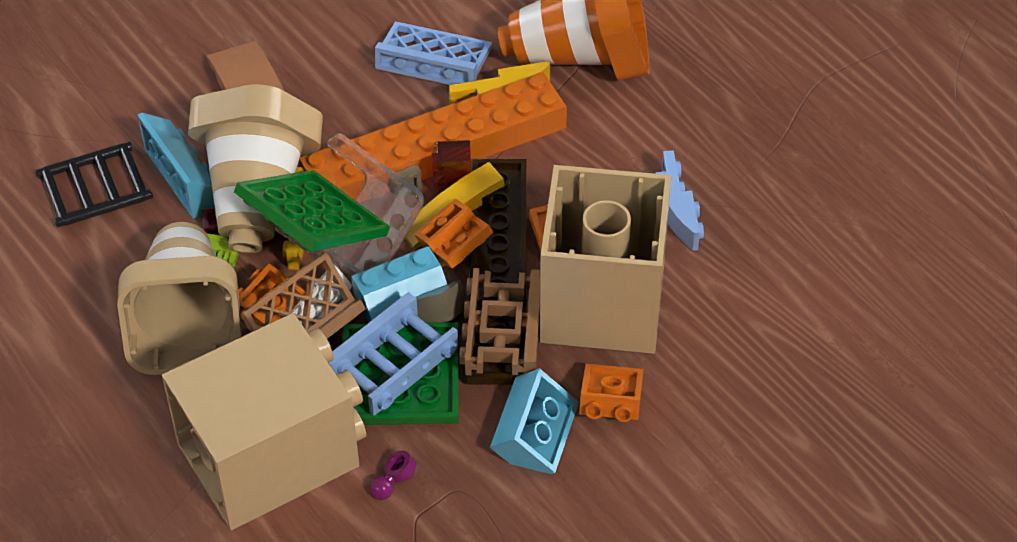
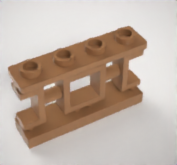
M474 268L473 278H467V295H471V300L465 301L464 318H469L468 324L463 323L462 341H466V347L460 348V364H465V375H471L472 370H477V373L483 374L484 362L512 363V375H518V372H524L525 374L536 370L540 325V270L531 269L530 276H525V273L519 272V284L491 282V271H485V274H480V269ZM480 287H484V297L498 298V301L482 300V311L478 310ZM525 289H529L528 313H523V302L509 301V298L524 299ZM488 315L516 317L515 329L487 328ZM475 332L480 333V343H494L493 347L478 346L477 357H473ZM521 334H526L524 359H519V348H505V344L520 345Z

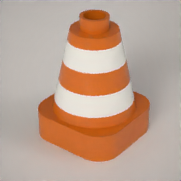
M538 0L510 13L509 25L498 27V38L504 57L516 55L520 64L549 61L550 65H612L618 81L650 74L647 29L641 0Z

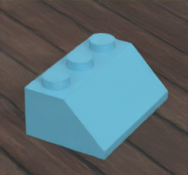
M429 246L352 276L355 300L361 299L366 307L363 314L368 323L407 292L417 297L447 285L442 267Z
M540 368L515 377L490 448L511 465L554 474L579 401Z

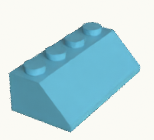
M146 113L138 114L146 153L192 219L202 216V210L214 209L209 168L205 162L201 163L198 160V154L194 146H188L183 131L180 128L176 129L168 119Z

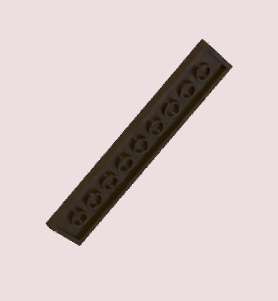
M473 159L472 172L490 162L504 178L505 186L483 197L482 206L472 211L476 217L487 223L494 233L470 253V278H473V269L479 268L480 274H485V271H491V282L519 284V272L525 273L526 276L527 159ZM480 287L478 310L482 311V300L498 301V298L484 297V287ZM525 289L524 299L509 298V301L523 302V313H526ZM488 315L487 328L515 329L516 317ZM475 332L473 357H477L478 346H494V343H480L479 332ZM521 334L520 345L505 344V348H519V359H524L526 334ZM484 362L483 374L477 373V370H472V374L467 375L468 385H513L515 377L523 375L524 372L512 375V363Z

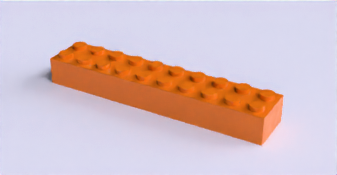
M544 72L300 157V167L304 171L315 170L355 201L361 203L393 191L392 174L416 164L421 170L422 181L470 159L471 163L473 159H482L566 129L567 106ZM467 141L438 156V142ZM469 143V147L439 161L438 157ZM469 148L468 153L439 166V162ZM470 153L469 158L439 172V168Z

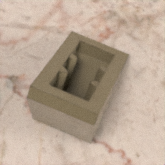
M461 280L417 296L418 317L425 323L451 321L464 311L465 301H467Z

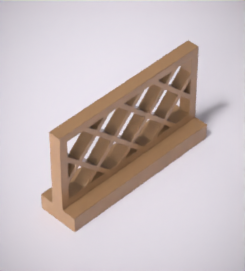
M324 252L242 311L240 316L250 332H253L263 326L256 324L251 316L252 313L256 310L265 311L264 326L272 323L273 314L284 317L292 314L293 300L295 298L305 301L303 316L295 314L298 320L302 321V326L307 333L319 328L325 337L329 338L363 312L366 307L361 299H354L328 254ZM321 262L327 271L326 281L315 278L316 266ZM298 279L307 281L305 296L295 293L296 281ZM314 283L325 286L323 300L312 298ZM331 288L338 289L344 300L339 304L330 302ZM278 294L287 296L285 311L274 309L275 296ZM311 303L322 305L321 317L318 320L309 317Z

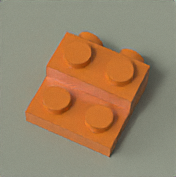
M270 263L262 271L258 268L248 280L251 284L246 289L241 287L238 290L240 311L242 312L288 277ZM296 284L295 293L305 295L306 291ZM279 294L275 296L274 309L285 311L287 296ZM294 298L292 309L300 301L299 299ZM256 310L251 316L257 325L264 327L266 312ZM273 314L272 323L284 316Z
M586 363L580 396L579 415H587L590 419H599L600 417L616 418L620 422L638 420L644 369Z

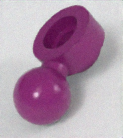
M407 451L394 453L385 464L386 474L375 477L371 481L369 486L371 495L378 500L389 498L393 493L394 482H403L412 477L416 469V460Z

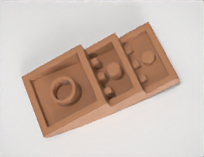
M256 41L207 55L208 63L215 72L217 82L222 90L245 85H267L284 91L270 62Z

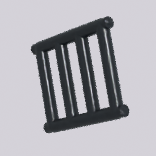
M131 142L118 144L36 170V175L39 179H43L57 216L55 218L57 228L153 198V193L150 189L146 190L131 154V151H133ZM121 155L136 192L123 197L119 196L105 161ZM95 163L110 201L93 205L79 167ZM66 171L70 173L83 207L81 210L68 214L53 175Z

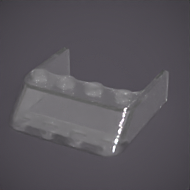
M338 133L328 140L327 145L361 169L365 176V183L355 201L391 226L388 235L373 240L310 252L305 250L293 237L284 234L277 225L274 230L315 258L321 253L326 252L332 263L342 273L353 276L392 260L421 211L424 197L417 187L343 134Z

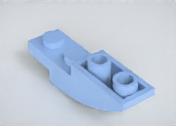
M674 150L663 151L662 172H656V174L671 175L668 225L685 245L692 251L698 250L699 239L704 238L703 223L697 220L700 217L699 202L694 201L692 191H685L684 181L679 182L681 163L675 160Z

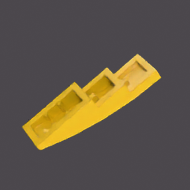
M490 162L484 164L448 187L420 209L399 229L400 234L413 250L421 247V243L414 234L456 198L473 211L482 206L483 197L505 186L504 178Z

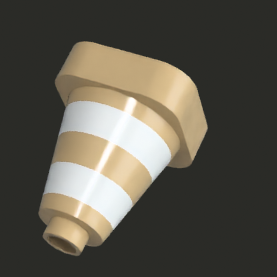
M245 85L196 96L191 100L188 135L192 139L204 144L207 149L218 233L225 238H229L228 248L238 253L252 254L260 252L262 250V242L274 238L277 225L266 220L255 208L246 205L243 199L234 193L236 184L238 182L295 173L300 156L315 153L321 147L322 113L276 87Z
M175 222L163 227L157 233L145 260L129 265L121 273L118 284L117 307L126 361L135 370L149 375L164 374L242 337L236 272L227 261L216 256L208 235L199 226L188 222Z

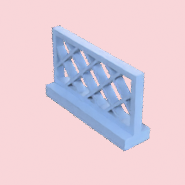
M395 21L383 43L378 42L375 47V69L447 85L476 81V77L492 49V42ZM399 31L403 33H408V35L399 37L397 33ZM427 37L432 38L433 40L423 42L422 39ZM412 41H415L417 43L411 46H407L405 44ZM455 43L457 45L448 47L446 44ZM437 46L441 48L433 52L429 49ZM478 48L483 50L472 52L470 49ZM462 51L466 54L458 57L454 55Z

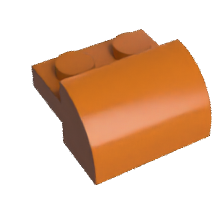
M455 198L414 235L424 248L430 247L440 265L444 266L446 264L453 269L475 248L483 244L494 232L487 223L476 217L468 206Z

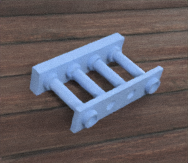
M407 292L332 351L334 359L329 362V365L335 374L348 370L353 375L358 386L369 394V410L375 416L382 409H387L394 399L443 359L451 357L458 348L457 329L452 327L443 336L418 317L417 298L410 292ZM405 325H411L433 344L423 352H420L396 332ZM389 341L412 361L402 369H399L375 349L384 342ZM368 358L391 378L378 387L354 366L361 360Z

